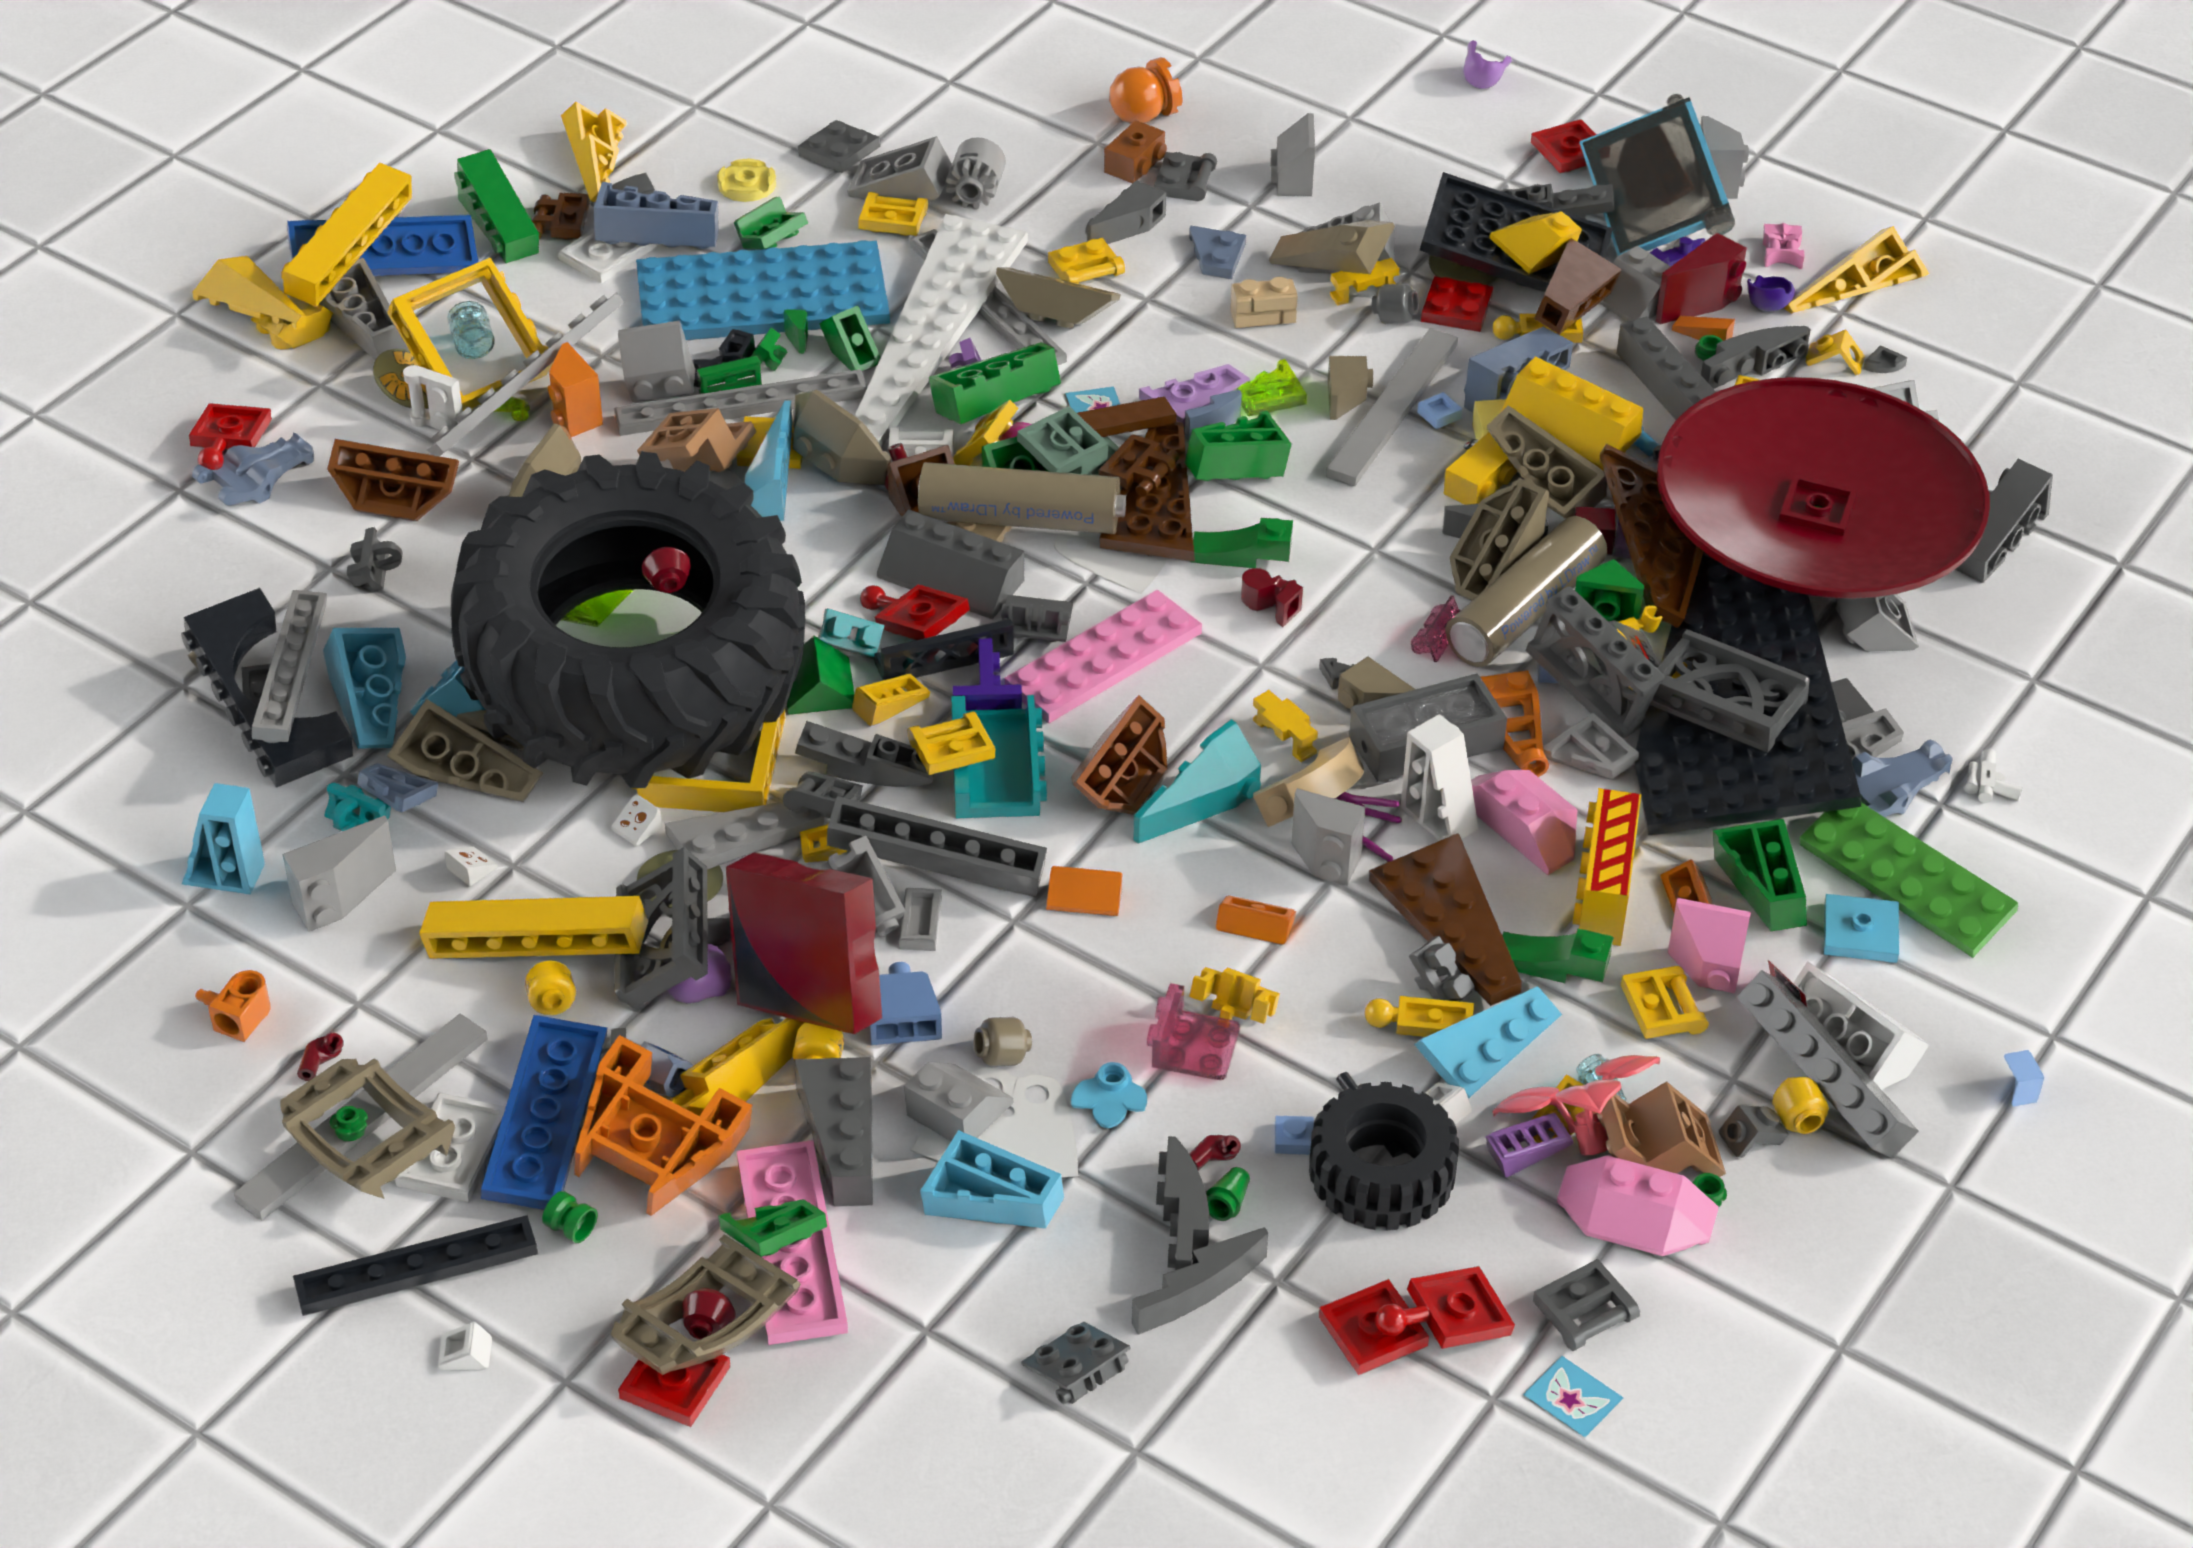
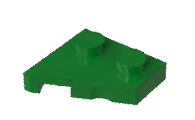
M804 1199L786 1202L777 1206L769 1205L755 1208L756 1217L734 1220L731 1217V1212L718 1216L720 1230L760 1257L775 1254L780 1248L795 1241L807 1239L813 1233L827 1227L826 1214Z

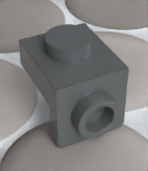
M1738 1104L1719 1129V1135L1733 1154L1741 1158L1745 1157L1755 1143L1781 1145L1789 1135L1780 1123L1779 1115L1766 1106Z

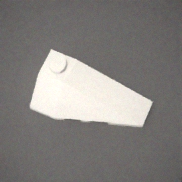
M1808 961L1793 982L1805 993L1807 1006L1811 1013L1881 1090L1909 1077L1929 1047L1926 1042Z

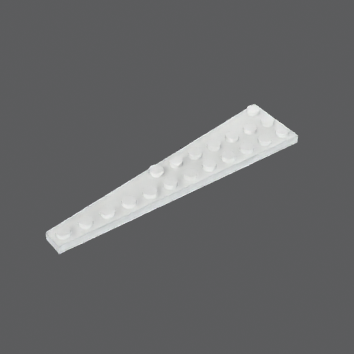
M945 214L855 414V417L861 420L874 435L881 448L889 438L890 427L896 428L928 383L929 377L933 376L980 310L983 302L985 303L989 294L1000 282L996 275L997 267H1010L1027 244L1028 235L1026 231Z

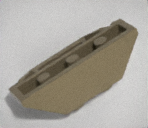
M997 267L996 275L1019 311L1027 312V317L1032 320L1045 321V318L1048 317L1056 319L1055 325L1074 328V324L1087 322L1120 300L1121 294L1010 267Z
M817 389L800 392L795 395L792 449L838 482L885 485L888 463H891L892 458L886 451H882L877 439L866 425Z
M554 423L523 463L512 483L508 496L522 497L531 475L544 469L565 476L578 471L581 464V456L567 428Z
M1519 478L1512 482V485L1495 492L1479 503L1449 557L1455 590L1459 596L1471 601L1475 599L1540 541L1545 528L1549 497L1547 489Z

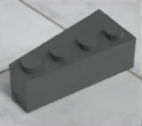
M2019 458L2010 469L2006 468L2002 472L1996 488L1993 491L1989 490L1990 511L1982 539L1974 552L1955 570L1984 583L2005 561L2007 549L2014 552L2020 545L2023 533L2030 535L2035 530L2037 518L2044 520L2049 515L2053 474Z
M871 1057L794 1059L796 1090L799 1099L802 1101L807 1124L810 1126L814 1146L822 1164V1171L833 1205H873Z

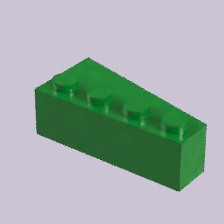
M1042 342L929 377L936 413L958 424H963L988 414L1008 400L1014 403L1034 394L1046 393L1051 390V387L1061 384L1055 349Z

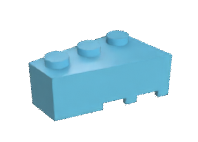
M959 1130L920 1190L925 1215L1045 1229L1064 1199L1060 1173Z

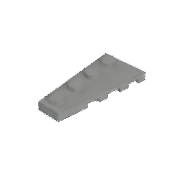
M1886 708L1844 723L1842 722L1851 760L1863 752L1877 757L1901 742L1904 731Z
M783 802L668 822L665 823V832L678 850L685 847L704 863L707 869L799 837V832L823 826L824 817L817 810L801 807L798 810L792 811L787 809Z

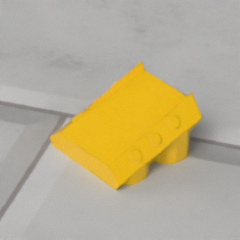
M291 296L288 298L306 315V328L294 329L292 323L284 319L283 323H273L272 316H265V318L261 319L251 318V321L256 324L257 330L263 334H270L271 344L276 349L282 350L291 347L294 349L323 337L330 330V319L333 312L320 304L316 307Z

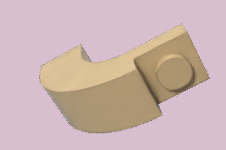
M1347 737L1319 750L1316 760L1309 766L1288 778L1254 792L1253 797L1267 826L1270 827L1293 817L1294 797L1297 788L1336 798L1362 777L1364 766L1350 737Z

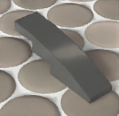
M1263 1227L1193 1250L1192 1265L1163 1274L1162 1289L1132 1298V1325L1137 1334H1142L1177 1320L1209 1303L1241 1281L1267 1257V1229Z

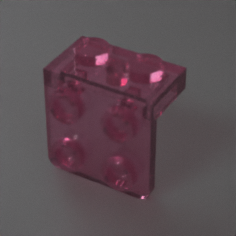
M1170 983L1166 997H1159L1155 1013V1018L1158 1019L1157 1025L1151 1024L1147 1035V1046L1152 1047V1067L1214 1080H1224L1227 1077L1238 1040L1240 1024L1234 1020L1183 1011L1184 985Z

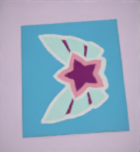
M1114 386L1065 393L1070 407L1076 413L1120 405Z
M1563 1356L1523 1394L1583 1437H1586L1624 1399V1397Z

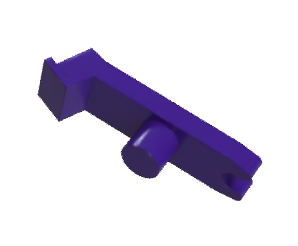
M1682 237L1677 247L1663 252L1656 247L1649 253L1672 266L1705 242V238L1692 240L1689 237Z

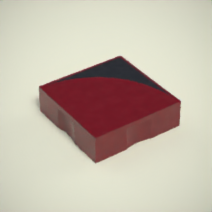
M756 852L726 866L737 1005L854 1035L882 1019L879 968L874 949L876 921L872 878L832 869H813L796 861Z

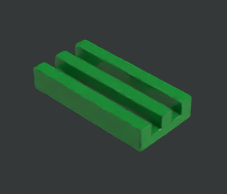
M758 356L697 369L698 385L700 387L698 389L699 394L762 385L761 364Z

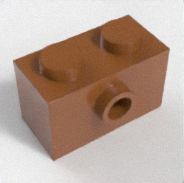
M1135 120L1104 148V173L1133 184L1143 175H1146L1149 169L1158 161L1164 158L1167 151L1165 131Z

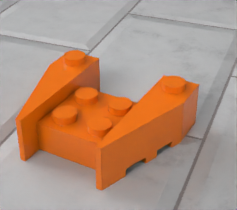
M619 1035L600 1061L597 1069L595 1084L590 1095L584 1125L581 1129L575 1151L574 1175L580 1177L594 1156L602 1159L651 1186L648 1190L646 1214L652 1216L732 1155L750 1128L753 1105L718 1088L700 1116L643 1087L651 1076L653 1052Z

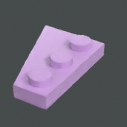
M1227 364L1194 373V379L1178 382L1176 379L1165 381L1164 387L1154 390L1150 386L1139 388V399L1147 400L1165 396L1177 413L1176 422H1183L1185 427V410L1210 405V396L1234 390H1240L1243 393L1250 389V378Z

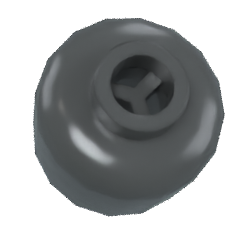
M1407 283L1381 285L1377 295L1372 297V311L1374 314H1378L1379 319L1384 324L1410 322L1413 315L1418 313V294Z

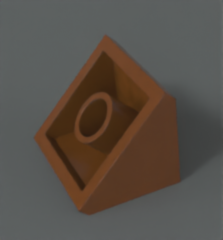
M949 445L888 463L889 500L901 517L908 510L919 513L918 488L922 467L925 462L955 465Z

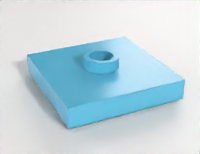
M1826 894L1824 901V955L1897 963L1899 957V902Z

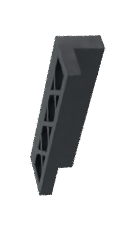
M1011 619L880 648L881 652L874 653L875 665L882 680H887L906 674H911L917 678L978 664L979 639L992 638L993 652H999L1000 658L1014 655L1013 623Z

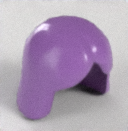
M1472 40L1468 44L1467 56L1464 62L1463 72L1465 79L1475 88H1490L1500 80L1505 69L1512 62V58L1507 55L1501 62L1487 61L1482 58L1481 54L1475 52L1477 42Z
M708 944V974L698 980L690 977L667 991L676 1001L686 1004L697 1003L707 998L724 996L730 989L732 981L730 963L717 946Z

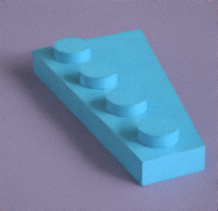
M1537 986L1420 1039L1414 1045L1447 1084L1463 1087L1469 1099L1562 1014Z

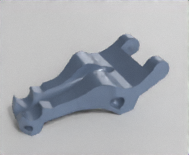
M293 432L292 437L287 441L280 437L275 443L272 442L260 448L242 445L233 446L223 456L224 463L220 469L210 470L197 465L193 469L192 477L200 484L212 480L220 484L223 488L220 490L218 498L227 506L249 500H254L260 504L270 498L274 484L285 472L303 461L307 464L314 462V450L308 442Z
M1931 739L1925 741L1920 749L1897 757L1877 758L1869 755L1867 752L1856 755L1852 760L1861 794V802L1884 817L1895 813L1904 814L1920 789L1933 781H1938L1944 772L1950 773L1953 758L1950 754H1945L1942 747Z

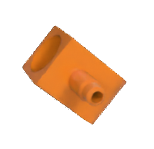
M253 970L236 973L230 978L219 994L199 989L195 994L197 1000L208 1005L213 1030L242 1042L247 1040L271 1009L265 978L261 973Z

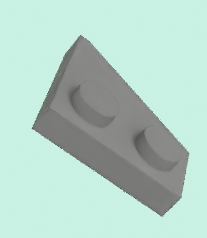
M1594 713L1543 746V751L1548 760L1610 779H1614L1633 766L1635 761L1639 760V752Z

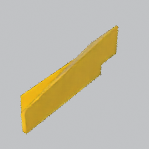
M772 1017L757 1022L682 1073L680 1076L687 1090L671 1098L670 1101L698 1116L701 1115L718 1088L747 1101L793 1057L797 1030L806 1022L786 1018L776 1024Z

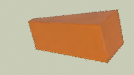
M1679 316L1672 325V331L1697 340L1706 335H1714L1725 341L1733 336L1735 319Z

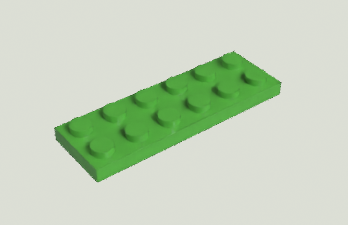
M1862 802L1861 807L1824 812L1799 837L1800 846L1881 899L1899 902V910L1972 958L2018 911L2017 901Z

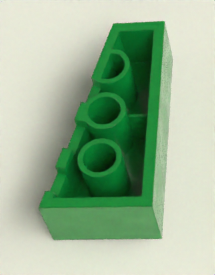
M491 149L458 158L457 172L454 173L455 182L458 187V200L489 240L494 252L498 253L505 263L538 254L539 232Z

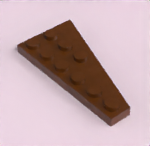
M1176 422L1170 425L1149 428L1144 438L1159 442L1161 453L1167 454L1170 450H1175L1180 458L1176 462L1175 469L1169 475H1164L1161 478V484L1154 492H1149L1145 497L1138 495L1135 490L1139 483L1133 482L1128 489L1121 488L1120 495H1126L1125 516L1118 517L1115 534L1101 533L1099 537L1100 548L1195 561L1187 465L1184 463L1186 458L1183 422ZM1148 466L1146 469L1152 470L1154 467Z
M1459 833L1369 870L1370 883L1427 941L1432 937L1440 936L1443 943H1449L1456 953L1455 963L1461 974L1469 975L1475 986L1474 990L1490 1006L1521 993L1522 981Z

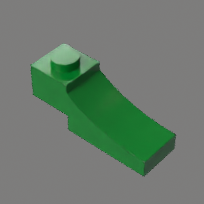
M1260 518V523L1237 530L1221 532L1194 531L1195 561H1190V563L1256 568L1257 559L1289 562L1293 520Z
M1579 928L1575 934L1563 936H1529L1505 931L1502 934L1517 972L1564 984L1568 974L1603 982L1611 957L1614 939L1613 936Z

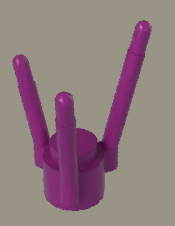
M1347 792L1334 798L1365 807L1363 804L1394 808L1399 806V802L1396 800L1359 796ZM1365 807V815L1394 823L1402 822V818L1399 816ZM1363 836L1362 845L1387 862L1393 860L1390 854Z

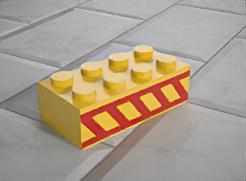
M1598 788L1597 801H1589L1586 823H1592L1593 827H1585L1583 848L1589 849V852H1582L1579 870L1580 874H1586V878H1578L1576 899L1583 900L1582 904L1575 903L1572 924L1579 925V929L1613 936V945L1621 946L1630 892L1641 794Z

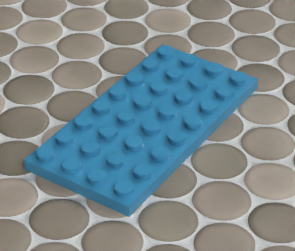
M877 240L636 259L643 326L680 320L686 340L727 337L732 329L754 335L766 334L770 328L779 333L785 332L783 312L786 309L806 310L808 330L821 329L819 323L855 306H859L867 325L890 324V312Z

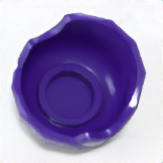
M1758 275L1753 284L1751 279L1747 280L1750 303L1759 310L1768 312L1780 310L1787 306L1794 298L1795 288L1792 282L1784 277L1771 276L1763 278L1761 275Z

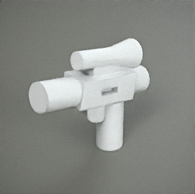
M1986 749L1982 752L1980 768H1978V764L1974 761L1969 763L1968 779L1964 786L1966 793L1975 794L1978 792V799L1983 803L1991 802L1993 793L2019 801L2023 787L2005 782V776L2000 772H1996L1995 751Z

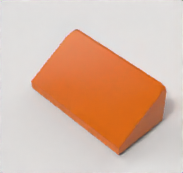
M1692 859L1660 874L1674 913L1677 898L1714 905L1703 874Z
M1052 866L1046 910L1118 916L1123 874L1116 871Z
M1228 895L1219 904L1216 929L1277 944H1285L1289 937L1296 911H1294L1295 909Z

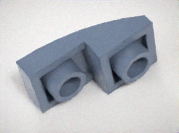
M1234 390L1210 396V405L1185 410L1184 435L1188 442L1190 441L1192 429L1219 422H1224L1225 426L1234 424L1237 418L1241 417V391Z

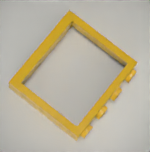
M491 258L392 299L387 311L418 366L452 377L413 311L479 282L483 284L526 358L536 350L542 354L548 347L540 342L534 323L524 315L518 296L514 292L511 293L505 283L503 271H498ZM553 362L530 382L546 376ZM498 380L464 396L460 391L463 411L468 407L472 409L481 405L477 399L489 389L493 388L497 392L504 385Z
M785 709L776 722H763L750 783L652 776L646 788L632 789H636L639 796L660 808L728 812L766 805L786 719Z

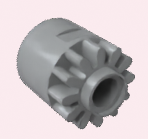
M979 137L967 139L959 145L946 182H948L946 191L949 193L954 192L952 198L954 202L960 199L963 202L962 206L964 208L968 204H973L975 209L979 208L981 202L984 205H989L991 198L995 197L1006 164L1005 155L1001 148L994 142Z

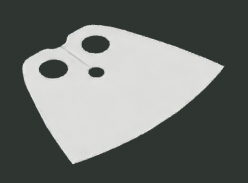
M1064 531L1058 534L1054 547L1065 558L1104 579L1140 594L1153 582L1168 560L1166 557L1102 549L1099 543L1101 533ZM1072 537H1081L1087 541V546L1082 550H1072L1067 547L1066 543Z
M990 1067L980 1068L972 1073L982 1080L994 1078L1000 1081L1002 1091L1013 1097L1014 1103L1010 1107L1015 1110V1113L1010 1117L1003 1116L1002 1114L978 1139L1058 1172L1062 1178L1078 1176L1074 1129L1065 1094L1057 1080L1049 1076L1030 1074L1026 1077H1015L1006 1070ZM1040 1085L1048 1090L1049 1096L1044 1102L1032 1103L1026 1099L1025 1091L1030 1086ZM925 1126L910 1151L939 1161L951 1141Z

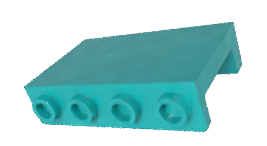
M1027 695L1026 709L966 711L965 696H951L952 720L963 718L965 713L976 712L995 746L994 759L954 769L956 819L1040 816V802L1047 801L1046 780H1040L1039 778L1045 777V756H1038V752H1044L1043 731H1036V728H1042V708H1035L1034 695Z

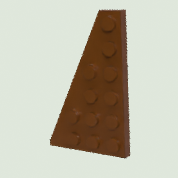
M1606 444L1599 457L1637 579L1644 585L1643 598L1645 605L1656 606L1657 611L1654 616H1662V622H1667L1678 628L1685 618L1704 551L1696 546L1680 530L1668 513L1659 491L1657 469Z

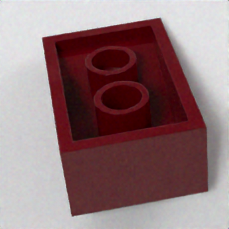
M1716 233L1662 273L1655 322L1664 324L1676 321L1679 316L1694 317L1722 310L1731 302H1735L1742 293L1741 281L1746 268L1745 256L1747 247Z

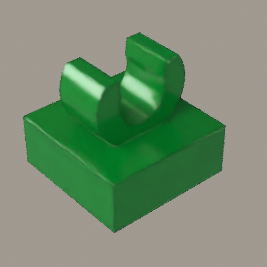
M770 328L750 357L758 356L760 364L764 361L769 369L775 371L788 353L784 347L775 345L781 334Z

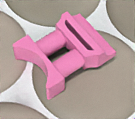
M1785 223L1764 224L1765 267L1775 263H1788L1802 269L1805 257L1804 250H1799L1802 240V226L1787 225Z

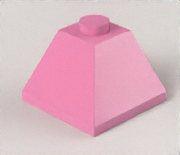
M1677 898L1668 954L1698 986L1735 993L1751 912Z

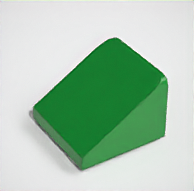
M786 309L783 312L785 335L796 350L804 354L808 341L806 310Z

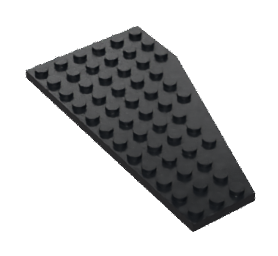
M1703 552L1685 618L1678 628L1673 625L1671 626L1661 663L1682 639L1683 633L1686 630H1691L1807 676L1809 678L1808 700L1798 709L1776 737L1775 744L1768 753L1650 705L1646 712V718L1644 719L1635 749L1639 752V760L1635 761L1634 764L1648 836L1861 807V794L1809 595L1783 590L1746 577ZM1685 660L1687 668L1693 671V662ZM1720 679L1708 682L1712 687L1713 694L1722 698L1749 697L1747 690L1739 680ZM1779 697L1778 699L1773 700V701H1770V702H1780V701H1783V700H1785V699ZM1764 710L1763 714L1772 717L1775 711Z

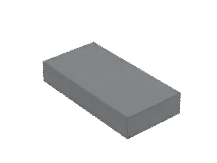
M905 889L903 904L905 913L901 919L899 949L936 951L942 889Z

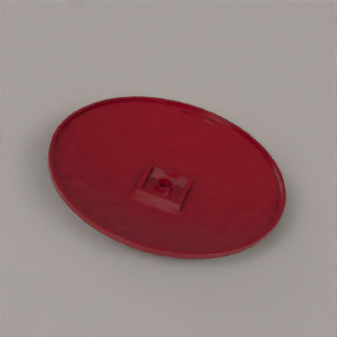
M1806 377L1771 378L1738 384L1720 390L1688 408L1674 422L1662 442L1658 457L1657 480L1663 503L1680 530L1696 546L1721 564L1746 577L1783 590L1812 596L1852 599L1872 598L1899 594L1933 583L1959 567L1974 552L1986 529L1990 511V494L1981 466L1968 447L1948 427L1918 407L1897 397L1861 385L1837 380ZM1813 505H1819V506H1822V507H1824V508H1817V507H1814Z

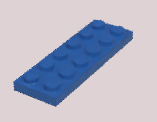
M471 215L395 217L359 259H365L373 276L455 273L478 263ZM327 220L287 221L291 261L298 254L301 246L305 243L307 244L315 235L317 228L320 225H324Z
M533 1015L481 1187V1199L544 1210L549 1200L556 1193L564 1191L595 1082L600 1056L606 1043L608 1027Z

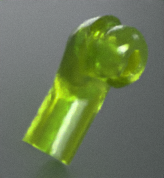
M512 396L494 412H512L513 420L526 421L529 417L530 405L527 401Z

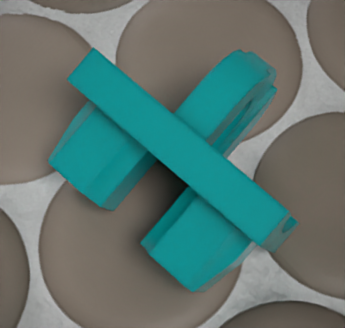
M827 608L824 611L823 624L818 638L831 646L874 658V653H877L884 625ZM858 628L855 641L848 639L851 630Z
M335 782L327 785L329 800L324 817L333 820L332 826L335 829L345 831L382 816H386L387 820L390 818L391 807L378 798L373 799L366 796L361 788L352 784L345 787ZM360 807V815L353 813V810Z

